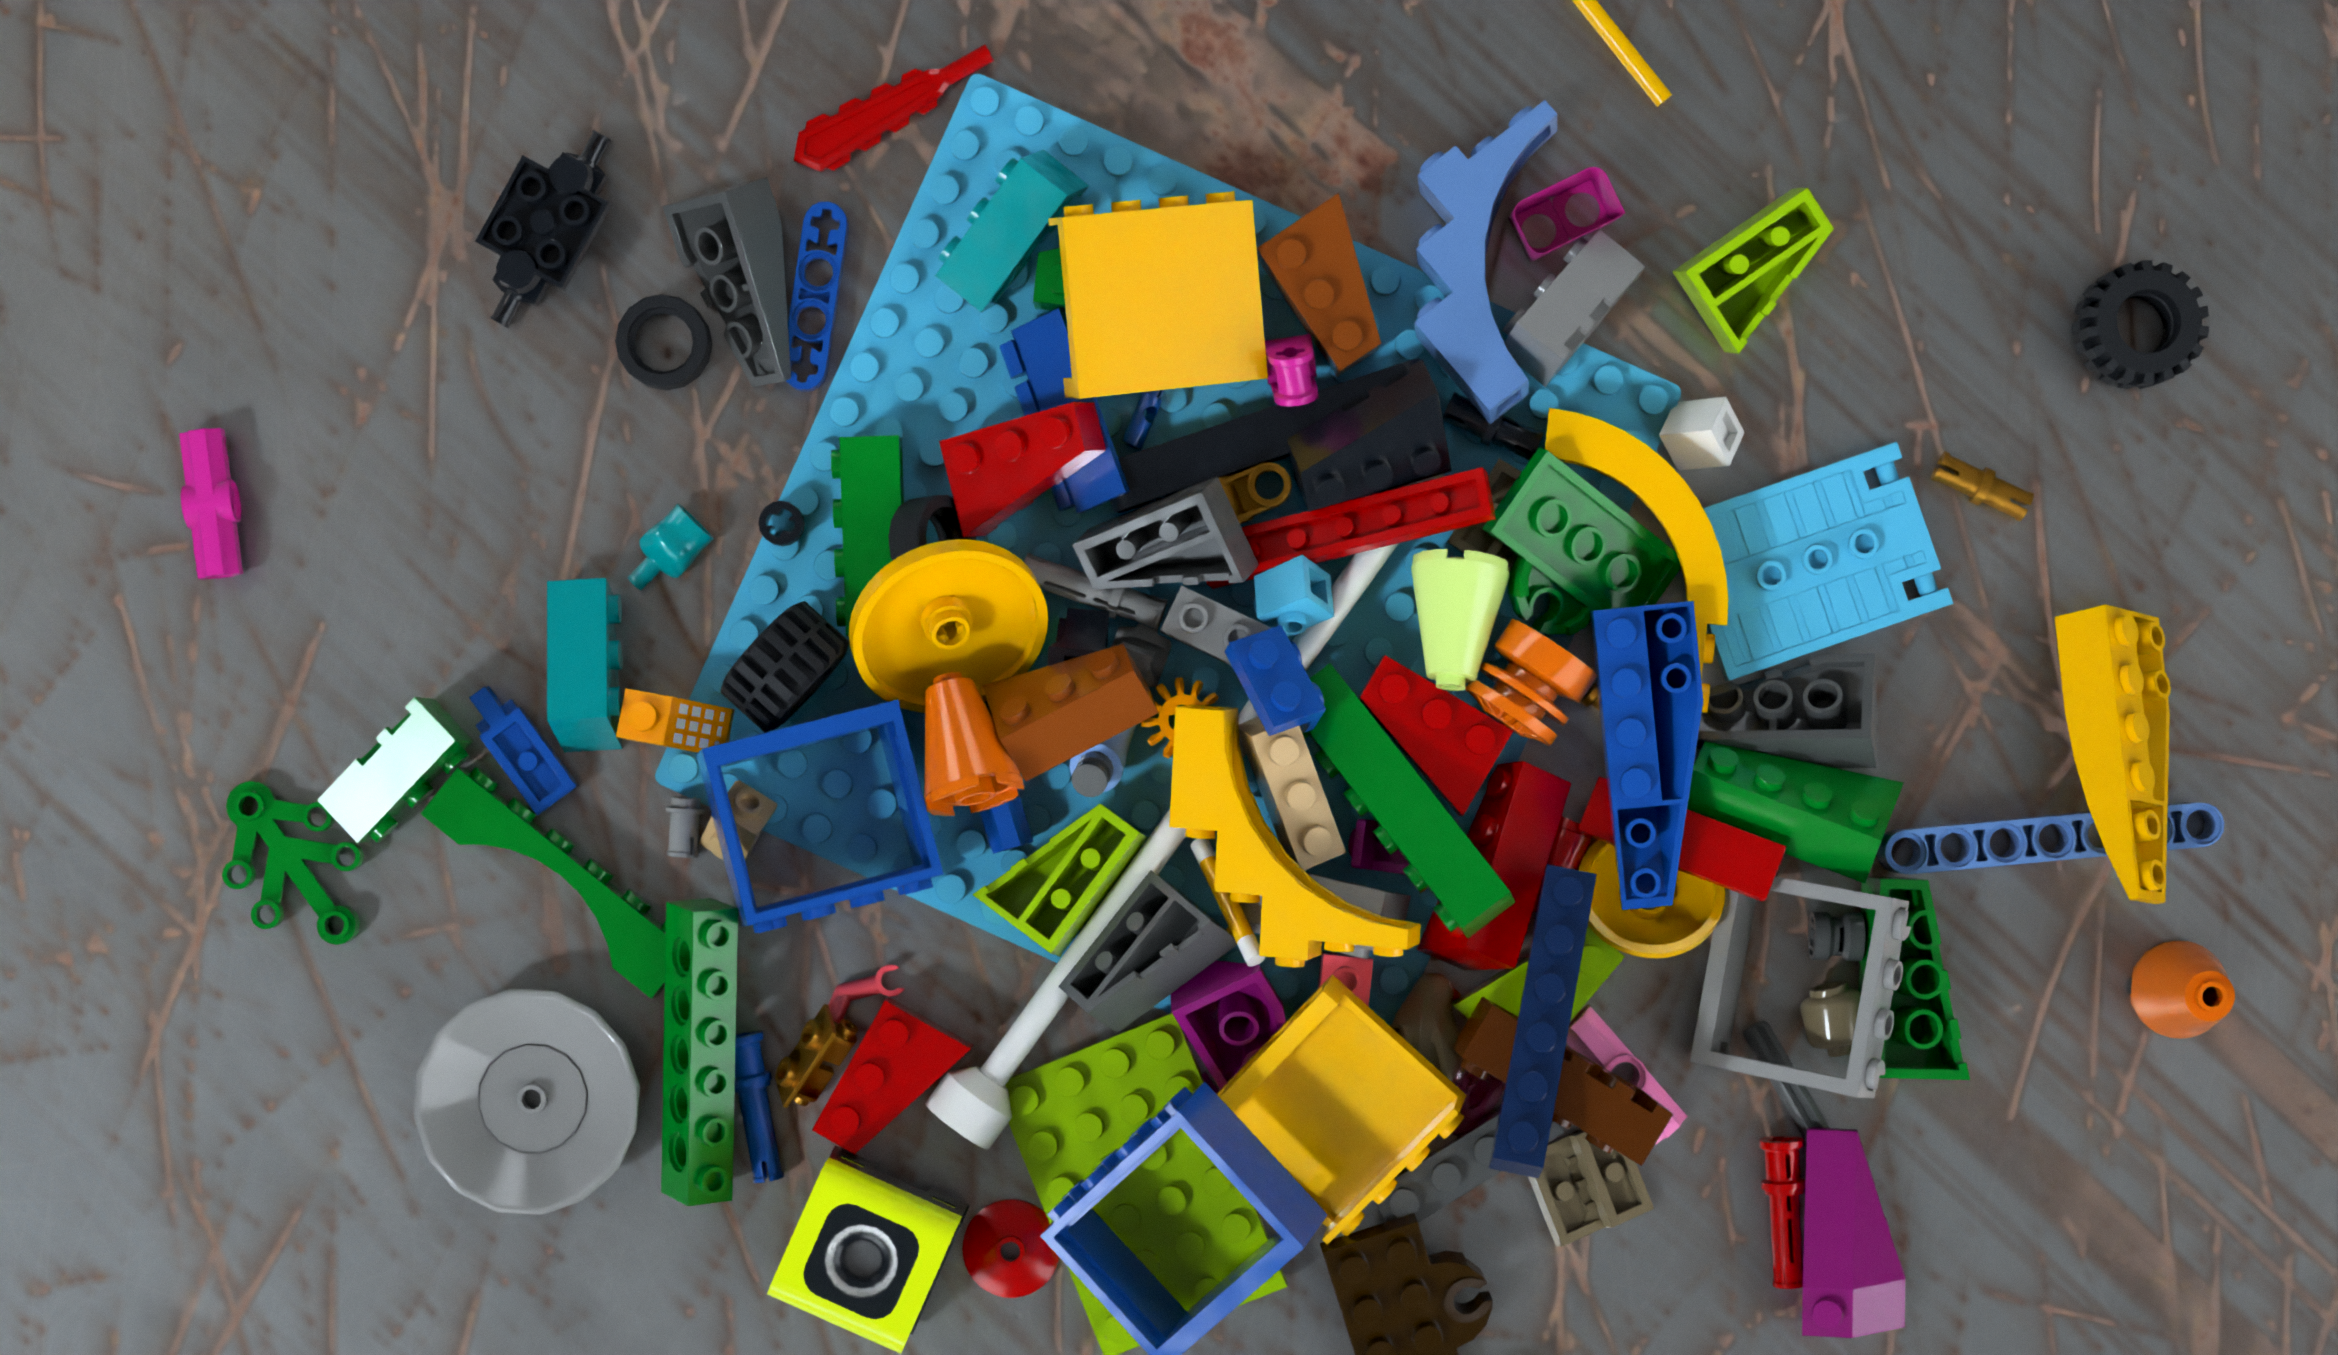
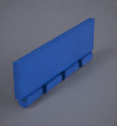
M1057 308L1011 330L1014 340H1010L999 347L1010 378L1016 379L1027 375L1029 381L1014 387L1024 416L1071 402H1095L1106 451L1060 484L1051 487L1058 510L1065 511L1075 507L1077 514H1080L1129 493L1130 489L1096 397L1083 399L1065 398L1063 378L1072 377L1067 320L1064 308Z

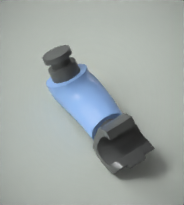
M1141 623L1136 627H1118L1111 647L1124 643L1148 686L1157 687L1172 647L1170 640L1158 635V630ZM1136 725L1070 759L1069 769L1072 775V784L1079 794L1085 797H1096L1103 792L1111 790L1118 784L1124 772L1126 758Z

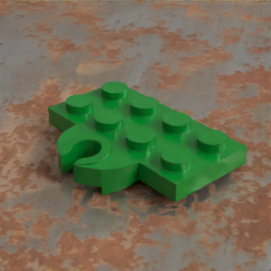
M1540 447L1495 509L1496 519L1487 521L1482 528L1517 555L1509 573L1508 595L1513 611L1518 618L1527 621L1533 615L1536 598L1543 593H1548L1550 597L1549 609L1544 615L1535 618L1532 625L1533 629L1546 634H1566L1571 636L1577 633L1590 622V611L1655 605L1681 569L1676 551L1552 453Z

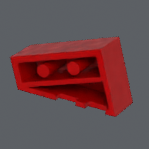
M1071 402L939 441L963 537L988 535L998 528V524L1018 510H1023L1029 506L1039 495L1053 485L1060 484L1106 451L1095 402Z

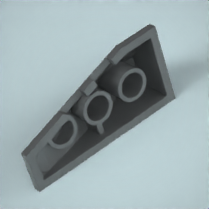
M765 177L735 184L663 206L677 254L685 268L693 265L706 289L700 295L707 307L716 306L726 324L724 337L752 387L791 379L782 223L768 178Z
M1875 653L1823 654L1809 658V664L1784 672H1781L1780 667L1765 671V677L1740 685L1728 682L1711 687L1707 713H1701L1696 749H1701L1704 742L1707 741L1832 768H1876L1878 712Z

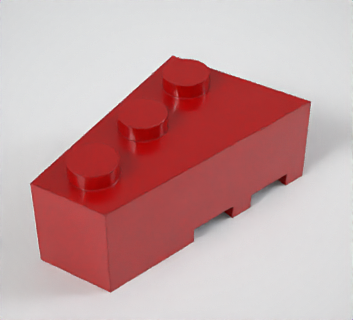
M1386 655L1381 657L1358 696V699L1397 746L1402 749L1423 776L1447 801L1449 806L1458 816L1463 817L1512 735L1513 730L1449 692L1437 688L1434 683Z
M888 997L883 1002L812 1131L855 1155L971 1050L974 1044L893 998Z

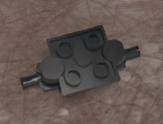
M593 130L580 156L562 152L561 156L555 159L549 169L522 155L475 240L479 245L500 256L496 266L497 272L492 280L504 292V295L494 313L490 316L492 320L509 328V324L521 302L538 306L549 285L556 286L564 291L566 290L612 206L610 202L599 197L608 180V177L598 166L607 146L612 141L606 136Z

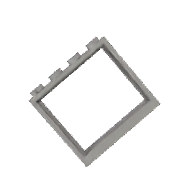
M1781 877L1774 878L1770 891L1876 910L1846 1078L1729 1054L1756 899L1725 888L1724 907L1719 922L1712 934L1690 1062L1853 1097L1874 1098L1875 1091L1878 1088L1879 1076L1885 1075V1063L1881 1060L1884 1041L1889 1039L1894 1026V1013L1890 1010L1893 990L1899 988L1903 976V964L1899 961L1902 941L1908 938L1911 927L1906 926L1909 901Z

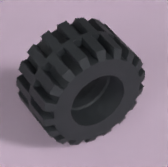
M2141 260L2136 264L2130 262L2098 278V281L2090 285L2083 293L2085 296L2084 300L2077 303L2074 314L2079 315V320L2072 324V334H2079L2080 342L2074 345L2077 354L2085 352L2089 359L2084 363L2085 367L2090 372L2097 369L2101 372L2098 379L2107 384L2114 381L2118 382V388L2123 389L2138 387L2139 389L2148 388L2175 378L2174 376L2185 372L2192 366L2190 361L2200 356L2204 349L2203 346L2199 345L2200 340L2207 338L2209 333V327L2202 326V319L2209 316L2208 306L2199 307L2196 299L2203 296L2198 286L2190 289L2186 285L2191 277L2183 271L2176 275L2171 272L2173 265L2162 262L2154 266L2152 260ZM2128 298H2137L2148 302L2157 310L2163 324L2162 339L2157 349L2151 353H2143L2132 349L2123 341L2119 334L2117 315L2121 304Z
M802 601L786 609L754 640L725 676L720 692L764 733H767L784 724L817 691L844 658L849 641L806 601Z

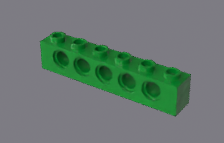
M712 898L666 902L661 1193L686 1206L732 1201L738 908Z

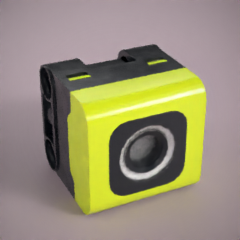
M835 1145L817 1178L767 1294L901 1354L910 1334L913 1335L970 1205L933 1188H929L927 1192L874 1169L876 1163L859 1155H854Z

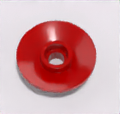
M1004 1199L987 1205L972 1218L963 1239V1259L968 1273L981 1288L1000 1297L1017 1298L1037 1291L1049 1281L1057 1268L1059 1256L1040 1237L1050 1225L1046 1213L1030 1202L1019 1199ZM1007 1242H1014L1020 1248V1255L1015 1259H1007L1002 1255L1001 1247Z

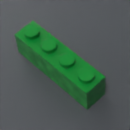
M899 435L839 437L840 449L831 450L832 478L841 479V499H833L834 528H842L843 548H835L834 550L835 576L844 577L845 597H836V620L838 627L846 626V636H849L851 614L860 593L875 574L892 561L888 538L891 519L897 508L904 503L902 439Z

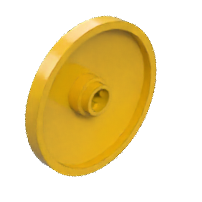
M968 539L944 540L908 551L888 563L875 574L862 590L854 605L849 623V643L856 667L862 679L875 694L887 702L898 699L902 709L925 713V690L933 685V679L939 675L960 672L963 678H970L974 681L983 700L987 701L982 685L1026 673L1037 659L1045 642L1048 628V609L1036 577L1031 569L1015 554L1000 546L984 541Z

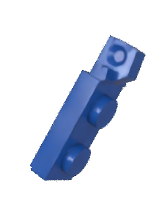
M484 686L469 697L484 718L476 724L481 733L480 739L537 815L546 811L579 786L523 708L518 707L513 699L503 704L490 686Z

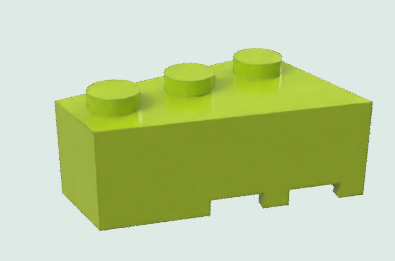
M1808 187L1794 188L1672 272L1723 351L1739 354L1747 344V339L1765 316L1770 314L1777 304L1775 302L1791 281L1796 279L1834 228Z
M1587 926L1570 1022L1625 958L1617 949L1600 939L1589 926ZM1529 954L1517 962L1516 968L1498 972L1490 977L1489 980L1461 995L1460 998L1453 1000L1452 1005L1469 1019L1480 999L1484 996L1518 1016Z

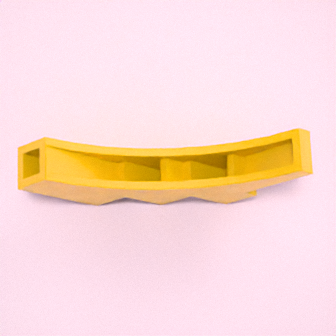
M1192 704L1175 707L1169 827L1185 828V837L1198 839L1215 838V831H1217L1214 891L1230 893V901L1240 903L1260 902V896H1262L1259 956L1275 957L1276 966L1298 968L1305 966V960L1308 961L1321 955L1322 942H1324V950L1334 952H1353L1355 945L1373 946L1374 955L1386 957H1401L1404 954V950L1420 944L1421 924L1383 917L1346 902L1316 882L1286 853L1264 821L1248 785L1240 750L1238 708Z

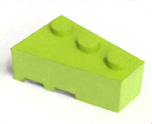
M1098 804L1049 839L1047 844L1026 859H1021L1011 866L1009 871L988 886H983L972 895L1050 954L1061 957L1148 837L1109 808Z

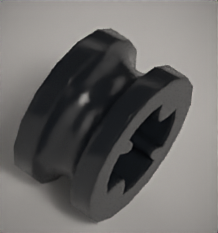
M785 501L772 502L767 505L761 512L758 522L763 537L778 546H788L798 541L805 527L804 516L800 510ZM784 510L790 511L793 516L789 520L795 522L793 531L791 533L783 531L780 537H775L771 533L775 527L768 525L770 517L772 515L781 516Z

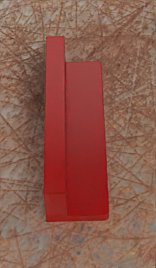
M1599 776L1580 822L1579 832L1614 846L1607 779ZM1687 809L1678 870L1753 899L1765 901L1775 876L1777 877L1787 846Z

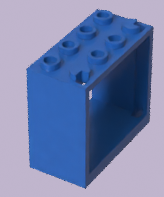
M898 699L701 749L696 754L736 908H738V918L741 927L753 925L754 933L788 926L785 917L801 912L803 921L837 913L834 903L849 900L851 908L873 904L885 900L883 890L897 887L899 895H906L932 888L931 878L944 875ZM878 728L914 866L757 907L721 768Z
M1204 1081L1192 1093L1186 1087L1182 1088L1163 1106V1109L1153 1119L1149 1118L1129 1137L1125 1144L1110 1153L1095 1168V1171L1085 1180L1079 1181L1064 1195L1061 1201L1047 1214L1053 1222L1040 1237L1149 1355H1182L1302 1251L1328 1214ZM1180 1128L1277 1232L1188 1311L1180 1305L1092 1209Z

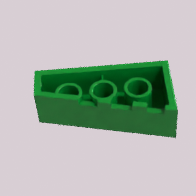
M1705 741L1693 766L1687 809L1787 846L1785 851L1787 855L1865 884L1904 782Z

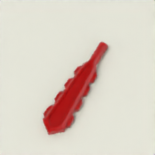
M984 44L941 69H928L923 72L915 68L903 74L901 82L895 86L884 83L872 89L870 98L864 101L854 98L840 105L838 113L833 116L823 113L807 121L805 129L798 132L794 162L820 173L826 169L831 171L838 170L850 162L851 154L859 149L866 152L881 143L883 133L887 131L897 133L908 126L910 116L915 113L926 115L937 108L938 99L944 96L949 86L994 62L990 51Z

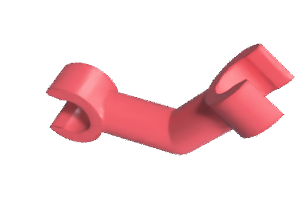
M886 965L880 968L876 975L837 985L828 1004L833 1021L840 1023L844 1019L851 1001L877 994H883L888 997L900 995L905 988L887 990L882 984V978L885 973L895 971L900 967Z

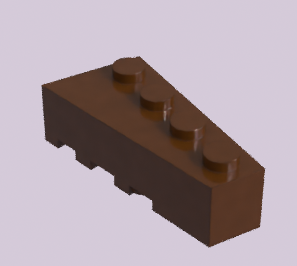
M1482 996L1452 1046L1463 1057L1460 1066L1484 1081L1491 1074L1506 1083L1518 1016ZM1566 1045L1552 1121L1568 1130L1573 1124L1588 1133L1585 1139L1609 1154L1614 1149L1642 1166L1673 1116V1113L1647 1092Z

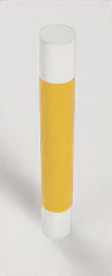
M1197 838L1191 843L1190 847L1247 966L1259 965L1265 960V956H1259L1260 945L1240 903L1230 901V893L1214 891L1216 854L1209 839Z

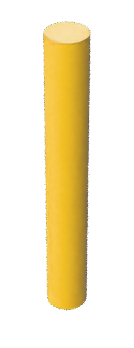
M1572 0L1656 107H1659L1672 96L1671 92L1597 0Z

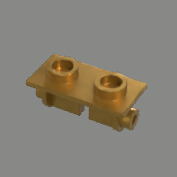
M827 1004L822 1006L814 1019H810L805 1024L799 1042L789 1057L786 1056L780 1061L776 1069L775 1082L782 1106L785 1108L789 1106L792 1100L801 1106H807L809 1102H816L834 1075L833 1068L822 1064V1062L826 1061L840 1066L857 1042V1026L846 1019H842L840 1023L834 1022L829 1005Z

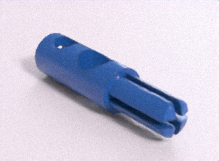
M1164 390L1142 392L1121 442L1135 449H1142L1163 401L1161 397Z

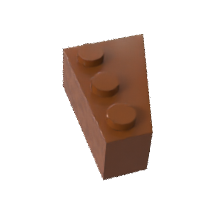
M1337 193L1257 248V258L1306 332L1311 335V339L1336 376L1339 377L1376 352L1381 345V340L1339 193Z
M1124 643L982 685L999 740L1016 764L1025 781L1050 770L1159 713L1149 686Z

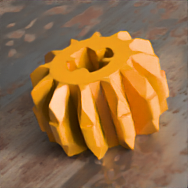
M1182 677L1175 678L1176 696L1171 697L1163 684H1159L1156 687L1158 694L1166 702L1162 706L1155 702L1159 712L1158 718H1148L1141 722V726L1148 728L1159 725L1161 731L1150 736L1147 742L1150 746H1153L1163 737L1169 739L1162 754L1166 758H1170L1173 754L1174 728L1170 727L1168 718L1175 714V707L1190 704L1209 706L1219 698L1213 692L1200 702L1197 696L1203 688L1202 681H1195L1190 695L1184 694V680Z

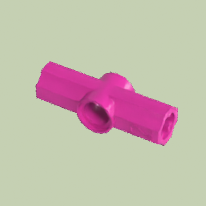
M203 428L179 433L186 484L181 489V508L185 523L192 530L193 551L198 579H222L242 575L243 567L237 523L240 522L242 514L241 500L236 482L231 479L225 430L222 428Z

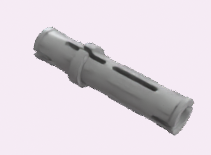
M1027 553L1024 563L1031 569L1042 590L1103 611H1109L1110 618L1115 619L1118 615L1158 630L1166 609L1167 599L1148 595L1132 588L1093 589L1086 573Z

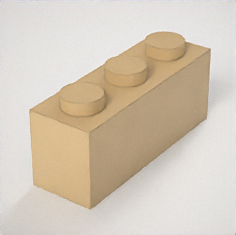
M1259 717L1239 724V736L1279 843L1286 853L1304 871L1346 853L1300 726L1269 736Z

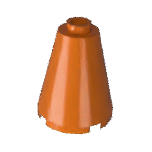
M950 672L935 677L933 685L925 690L924 801L927 812L937 816H955L953 806H969L970 812L976 813L1000 806L1018 797V789L1024 790L1023 778L1016 764L999 740L993 718L974 681L970 678H963L960 672Z
M2189 941L2160 943L2146 951L2133 968L2131 975V1005L2141 1022L2155 1033L2176 1039L2198 1036L2208 1031L2224 1018L2234 1005L2235 991L2223 965L2211 951L2199 944Z

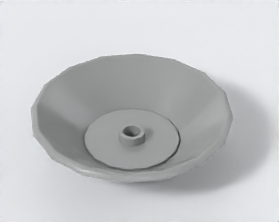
M509 989L469 1003L435 1034L417 1071L414 1119L428 1160L457 1193L496 1212L543 1215L584 1201L617 1172L637 1132L640 1085L626 1044L596 1010L557 991ZM528 1090H535L540 1094L541 1103L538 1107H531L526 1103L525 1094Z

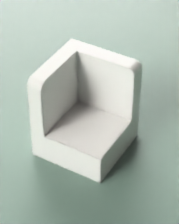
M1725 396L1678 402L1677 406L1670 410L1659 436L1676 468L1682 471L1730 466L1745 432Z

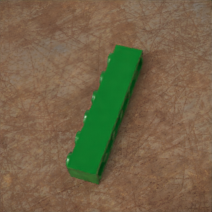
M1329 663L1310 678L1311 682L1319 686L1323 694L1326 710L1315 728L1303 733L1304 739L1310 736L1319 747L1320 751L1313 756L1328 776L1332 779L1337 774H1340L1350 787L1343 794L1360 816L1369 812L1379 824L1373 830V833L1387 852L1391 855L1399 850L1407 860L1409 865L1402 870L1420 894L1428 888L1439 901V904L1432 909L1447 929L1452 932L1459 927L1468 939L1515 903L1510 890L1340 674Z

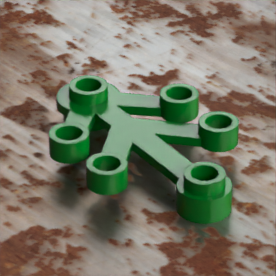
M248 781L237 785L230 792L226 803L227 814L230 820L237 826L232 861L225 865L222 878L224 883L232 889H244L252 885L256 877V871L251 862L257 834H259L269 847L261 899L251 910L253 923L261 929H271L281 924L284 919V909L281 902L287 873L319 917L317 920V931L320 937L327 943L334 945L348 943L353 940L360 929L358 914L349 906L335 905L303 859L330 863L340 871H353L359 868L363 862L364 853L362 848L354 842L331 844L287 837L274 819L303 822L309 830L315 832L328 830L334 824L335 819L319 802L306 805L276 800L272 790L260 782ZM250 796L258 802V809L253 815H248L243 810V802ZM318 807L322 808L327 815L325 823L321 826L315 825L311 820L312 811ZM345 847L351 848L355 853V860L350 866H346L340 861V852ZM237 865L243 866L247 872V877L241 884L236 883L232 878V870ZM265 905H270L275 910V918L271 923H265L260 917V911ZM333 916L340 917L344 923V928L338 935L332 933L328 927V922Z

